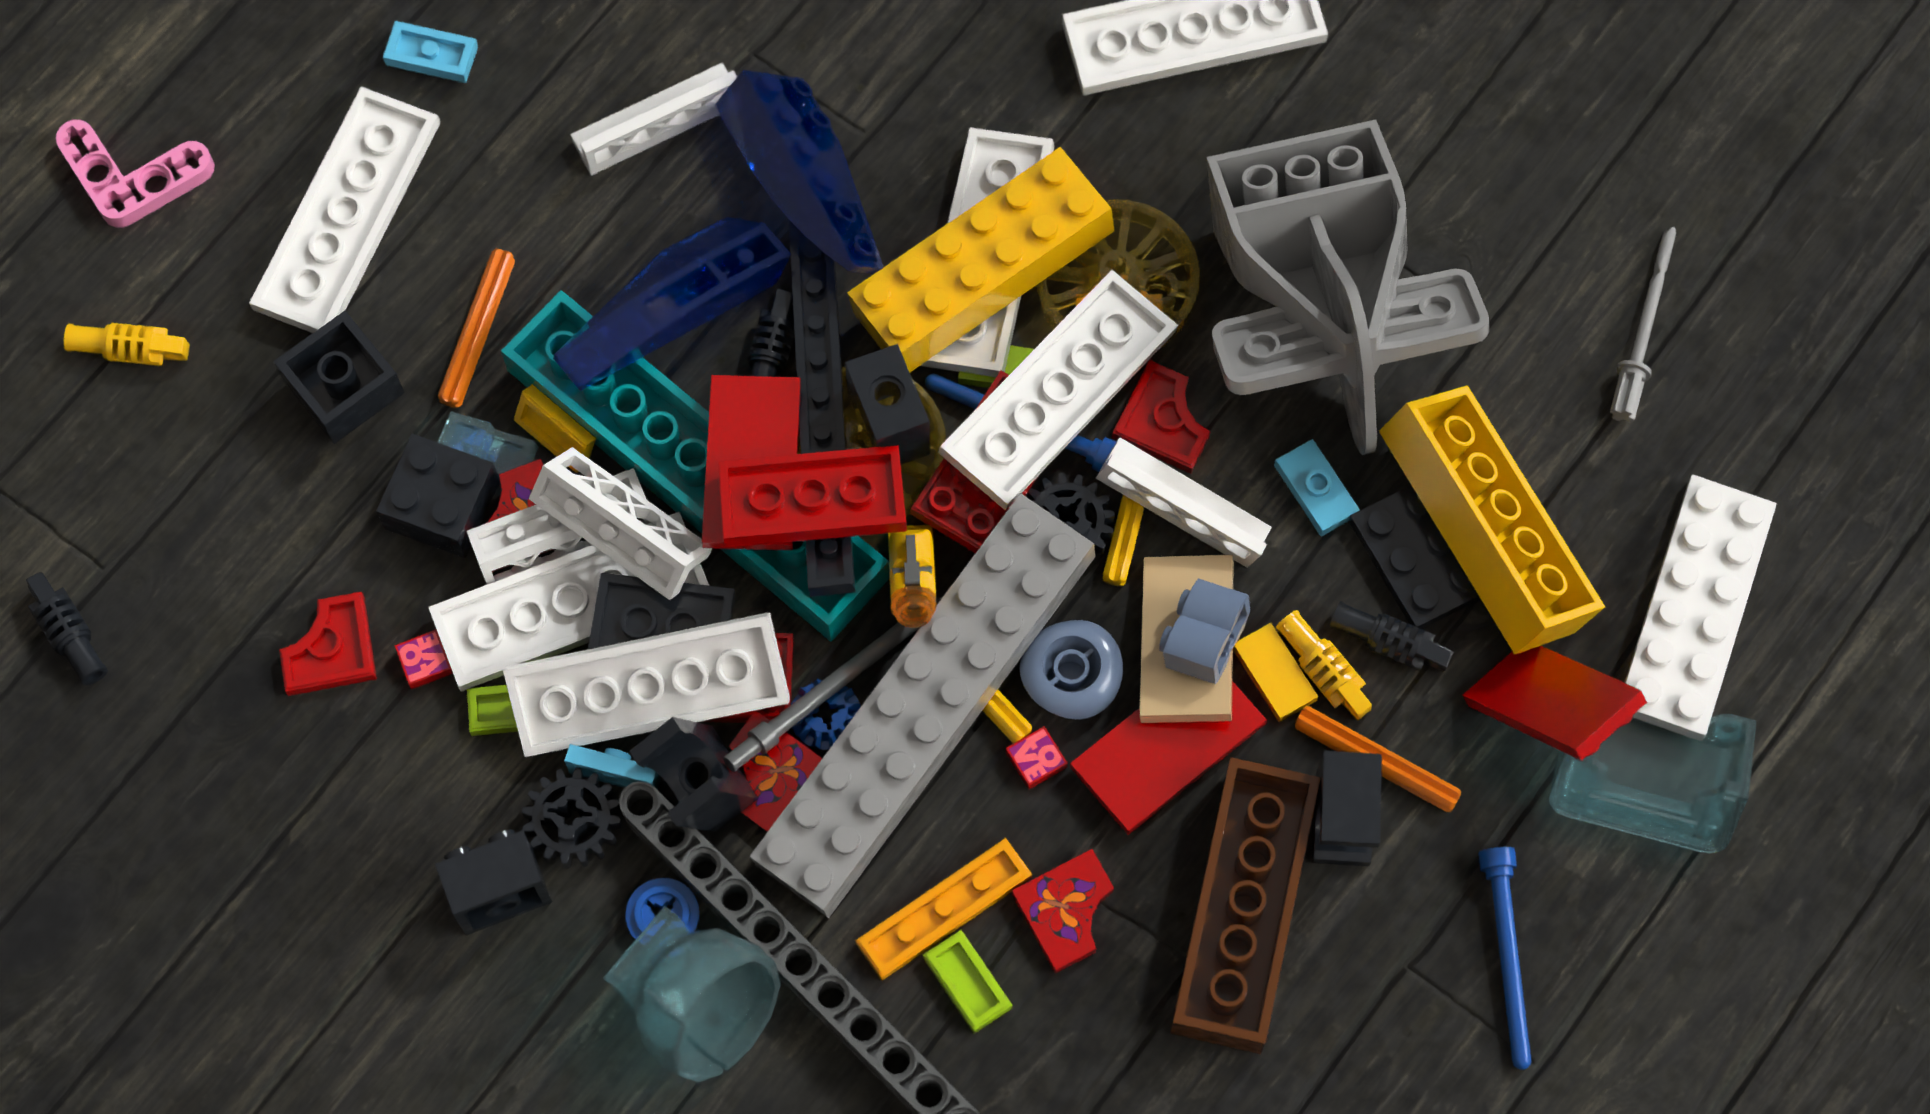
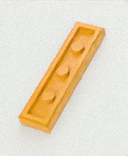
M1005 838L855 940L856 945L883 981L1011 893L1012 890L1030 880L1032 873Z

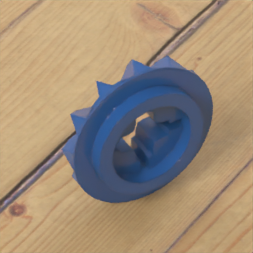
M816 679L812 684L801 687L791 705L818 685L821 680ZM845 686L825 701L830 709L837 708L839 711L832 714L831 730L827 729V725L823 723L821 717H813V714L819 712V707H817L792 727L796 736L812 748L829 750L861 708V704L852 688Z
M669 878L653 879L639 886L631 895L626 907V923L632 936L640 945L657 952L678 949L681 944L693 937V933L700 921L698 903L692 891L683 883ZM673 903L670 913L677 926L662 922L659 926L654 927L653 923L656 918L651 908L647 905L650 904L654 908L657 906L663 910L667 905Z

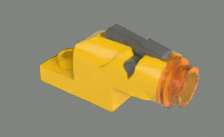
M908 525L907 532L888 533L891 611L901 625L909 628H918L926 625L931 620L937 607L933 530L929 525Z

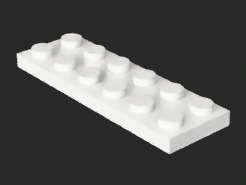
M1126 0L1062 15V24L1082 95L1324 43L1327 41L1328 36L1318 0Z
M364 87L360 88L249 302L252 310L314 333L346 310L440 125L438 115Z
M970 128L948 223L1054 151L1053 139ZM1021 296L920 366L958 372L963 371L997 377L1001 370L1005 372Z
M1111 270L940 446L938 453L1006 510L1020 493L1040 475L1176 332L1178 325L1116 272Z
M1693 474L1691 475L1624 682L1640 689L1647 701L1633 715V718L1701 742L1707 734L1777 503Z
M680 512L669 515L685 527ZM652 523L646 524V525H649V526H655V525H653ZM672 543L687 555L691 553L683 545ZM590 545L428 608L460 691H464L503 676V670L506 666L550 658L589 643L601 573L637 576L595 546ZM700 563L689 571L684 583L709 586Z
M770 612L506 666L503 670L525 757L567 749L570 744L582 746L655 731L671 717L700 722L788 704L790 701Z

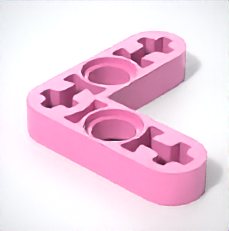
M82 120L68 121L56 133V142L64 158L103 219L114 227H126L204 183L214 172V162L208 149L202 143L188 141L123 177L100 139L87 122ZM78 135L83 140L89 154H86L84 157L81 156L79 150L71 141L74 136ZM194 157L199 161L200 166L192 169L186 160ZM104 165L109 168V173L104 180L91 182L87 179V174L92 167ZM173 166L180 176V179L177 181L169 169ZM163 176L167 179V184L162 191L150 193L145 190V184L151 177ZM136 188L143 200L138 202L131 190ZM119 199L124 203L125 209L118 212L113 207L112 203L115 200Z

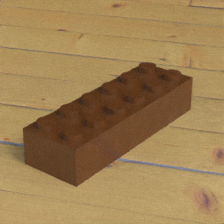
M1230 757L1170 1034L1257 1054L1262 1053L1266 1044L1320 777Z

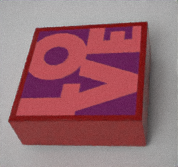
M437 629L394 645L411 690L453 674Z
M1045 726L1006 748L1007 756L1029 790L1066 769L1068 766L1067 761Z

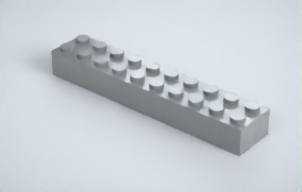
M1020 493L750 855L755 865L829 918L1094 560V543Z

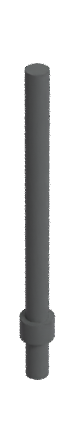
M917 607L907 615V618L904 617L770 722L762 721L748 732V739L723 757L726 766L735 772L759 752L766 754L779 743L781 735L916 632L931 612L921 617V607Z

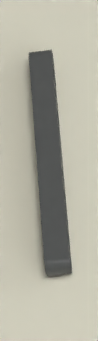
M640 781L625 787L620 795L619 804L624 820L629 828L913 1114H979L697 829L675 826L668 814L674 806L654 786ZM648 799L652 801L653 808L647 814L638 816L630 812L631 806L637 800ZM671 830H678L684 833L685 837L678 846L666 847L661 844L665 833ZM707 861L716 865V871L709 878L699 879L692 875L694 867L700 862ZM734 893L744 894L748 898L745 907L738 911H730L723 906L726 898ZM764 925H774L780 930L778 938L771 943H761L755 938L756 932ZM795 957H806L812 962L809 972L801 976L788 972L787 966ZM828 989H837L845 996L844 1001L836 1008L822 1006L819 998ZM862 1021L871 1022L876 1026L877 1033L868 1041H859L851 1034L853 1027L857 1023ZM892 1054H902L908 1058L910 1065L901 1074H891L884 1068V1062ZM929 1086L937 1088L943 1095L941 1102L935 1107L930 1108L922 1106L916 1099L918 1092L924 1087Z

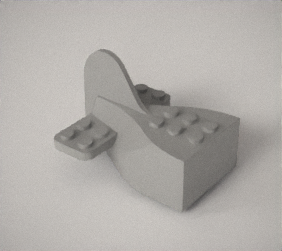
M1377 120L1207 157L1213 231L1237 281L1249 292L1276 306L1252 314L1226 319L1214 326L1212 330L1213 348L1228 390L1234 394L1247 395L1339 374L1347 418L1356 447L1362 455L1374 453L1377 446L1374 375L1381 364L1475 344L1487 337L1489 333V316L1472 275L1462 269H1449L1399 279L1408 251L1406 201L1400 177Z

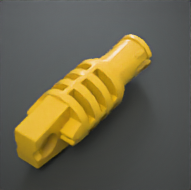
M111 323L107 324L105 328L68 324L64 333V349L67 352L102 354L108 361L162 366L163 360L187 361L190 345L184 337L167 335V328Z
M1298 610L1291 612L1277 624L1276 630L1285 637L1299 654V666L1334 708L1342 703L1357 721L1372 710V704L1360 690L1366 685L1364 680L1330 640L1327 641L1325 638L1321 640L1301 617Z

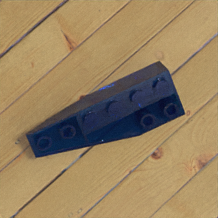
M742 70L715 103V106L750 169L768 195L809 240L849 272L875 274L884 268L841 144L831 128L829 118L822 112L813 97V91L804 79L798 77Z
M725 217L662 250L555 353L553 359L581 391L777 284L791 253L765 223Z

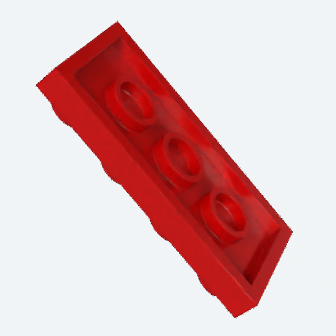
M899 445L718 461L725 548L907 532Z

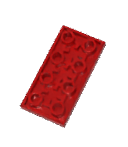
M1002 370L999 372L977 408L1009 376ZM943 458L912 506L910 514L976 553L1011 505L1004 510ZM1036 479L1021 494L1026 496Z
M711 375L702 528L703 548L793 550V542L725 548L718 461L798 454L800 377Z
M1538 646L1516 655L1512 651L1463 694L1469 707L1580 761L1597 752L1601 743L1619 727L1628 724L1632 720L1633 715L1647 703L1640 689L1543 646Z
M1232 681V721L1141 723L1139 708L1072 761L1070 768L1127 835H1129L1266 725L1267 719Z

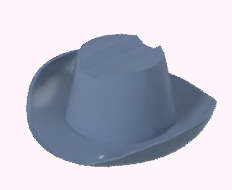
M1063 621L1044 628L1020 660L1021 680L1030 697L1045 710L1068 719H1085L1103 711L1114 700L1122 681L1123 661L1116 641L1104 628L1090 621Z

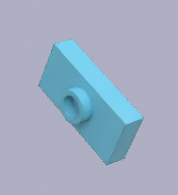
M395 21L383 59L387 66L466 83L478 44L475 38Z
M1313 439L1275 460V468L1321 537L1349 521L1350 515L1360 511Z
M570 744L564 760L571 774H573L576 768H581L583 777L589 778L595 772L599 775L601 782L624 788L631 783L641 781L651 784L658 790L661 780L660 775L653 769L639 766L636 761L631 760V755L613 748H606L604 753Z

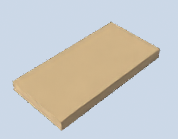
M1233 555L1144 557L1140 685L1141 723L1232 721L1233 649L1222 676L1216 684L1165 668L1163 652L1159 650V645L1165 628L1167 626L1173 627L1180 616L1177 614V607L1185 589L1191 590L1198 578L1233 589Z

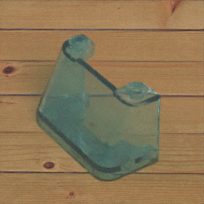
M1732 714L1716 715L1711 718L1707 734L1701 742L1632 718L1628 724L1619 727L1601 743L1597 752L1582 761L1559 750L1549 803L1558 814L1568 818L1698 852H1719L1730 843L1749 799L1757 721Z

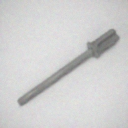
M1675 227L1663 233L1654 266V275L1650 281L1631 358L1617 364L1616 371L1619 374L1610 409V413L1613 414L1612 418L1617 421L1624 419L1628 422H1633L1635 420L1644 382L1651 377V369L1643 364L1663 287L1664 273L1669 264L1676 236Z

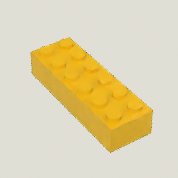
M1059 147L847 292L854 315L881 349L898 344L907 368L911 372L1113 233L1115 230L1112 210L1064 150Z
M1468 385L1406 403L1379 430L1391 453L1515 655L1576 633L1605 608V605Z

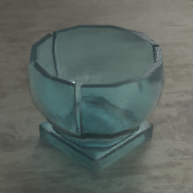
M665 906L604 976L606 982L635 1014L641 1040L647 1051L662 1067L698 1083L723 1074V1069L728 1071L753 1047L772 1017L780 989L776 963L759 946L721 929L690 932L678 915Z

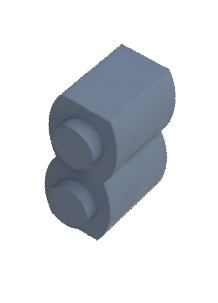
M1199 578L1191 590L1185 589L1177 607V614L1180 616L1173 627L1167 626L1160 640L1159 650L1163 652L1165 668L1216 684L1222 676L1232 649L1247 622L1250 613L1249 595Z

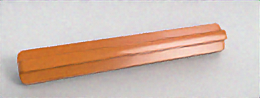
M494 249L491 252L438 393L440 403L446 406L459 408L463 403L515 263L513 254L508 251Z
M1306 706L1296 720L1295 728L1335 751L1382 754V777L1445 812H1451L1461 796L1459 788L1310 706Z

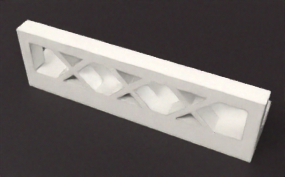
M723 63L572 133V142L590 175H593L741 105L742 98L739 79L734 71L728 73Z
M1122 438L1116 441L1096 476V479L1221 553L1233 555V560L1247 568L1262 555L1267 546L1264 541L1272 528L1271 526Z
M573 447L543 465L529 497V500L669 600L679 594L689 571L708 558L712 548H703L700 537ZM571 465L585 476L575 475L566 467ZM601 493L611 494L620 501L610 500ZM637 518L646 519L655 526L645 525ZM672 543L683 545L691 553L687 555Z
M634 468L614 475L615 478L646 499ZM601 493L610 500L620 501L611 494ZM538 505L467 530L487 585L592 545L588 541H580L581 536ZM646 519L640 520L645 525L651 523ZM549 549H556L550 555L538 557V555L543 551ZM509 564L514 565L512 569L493 576V570Z

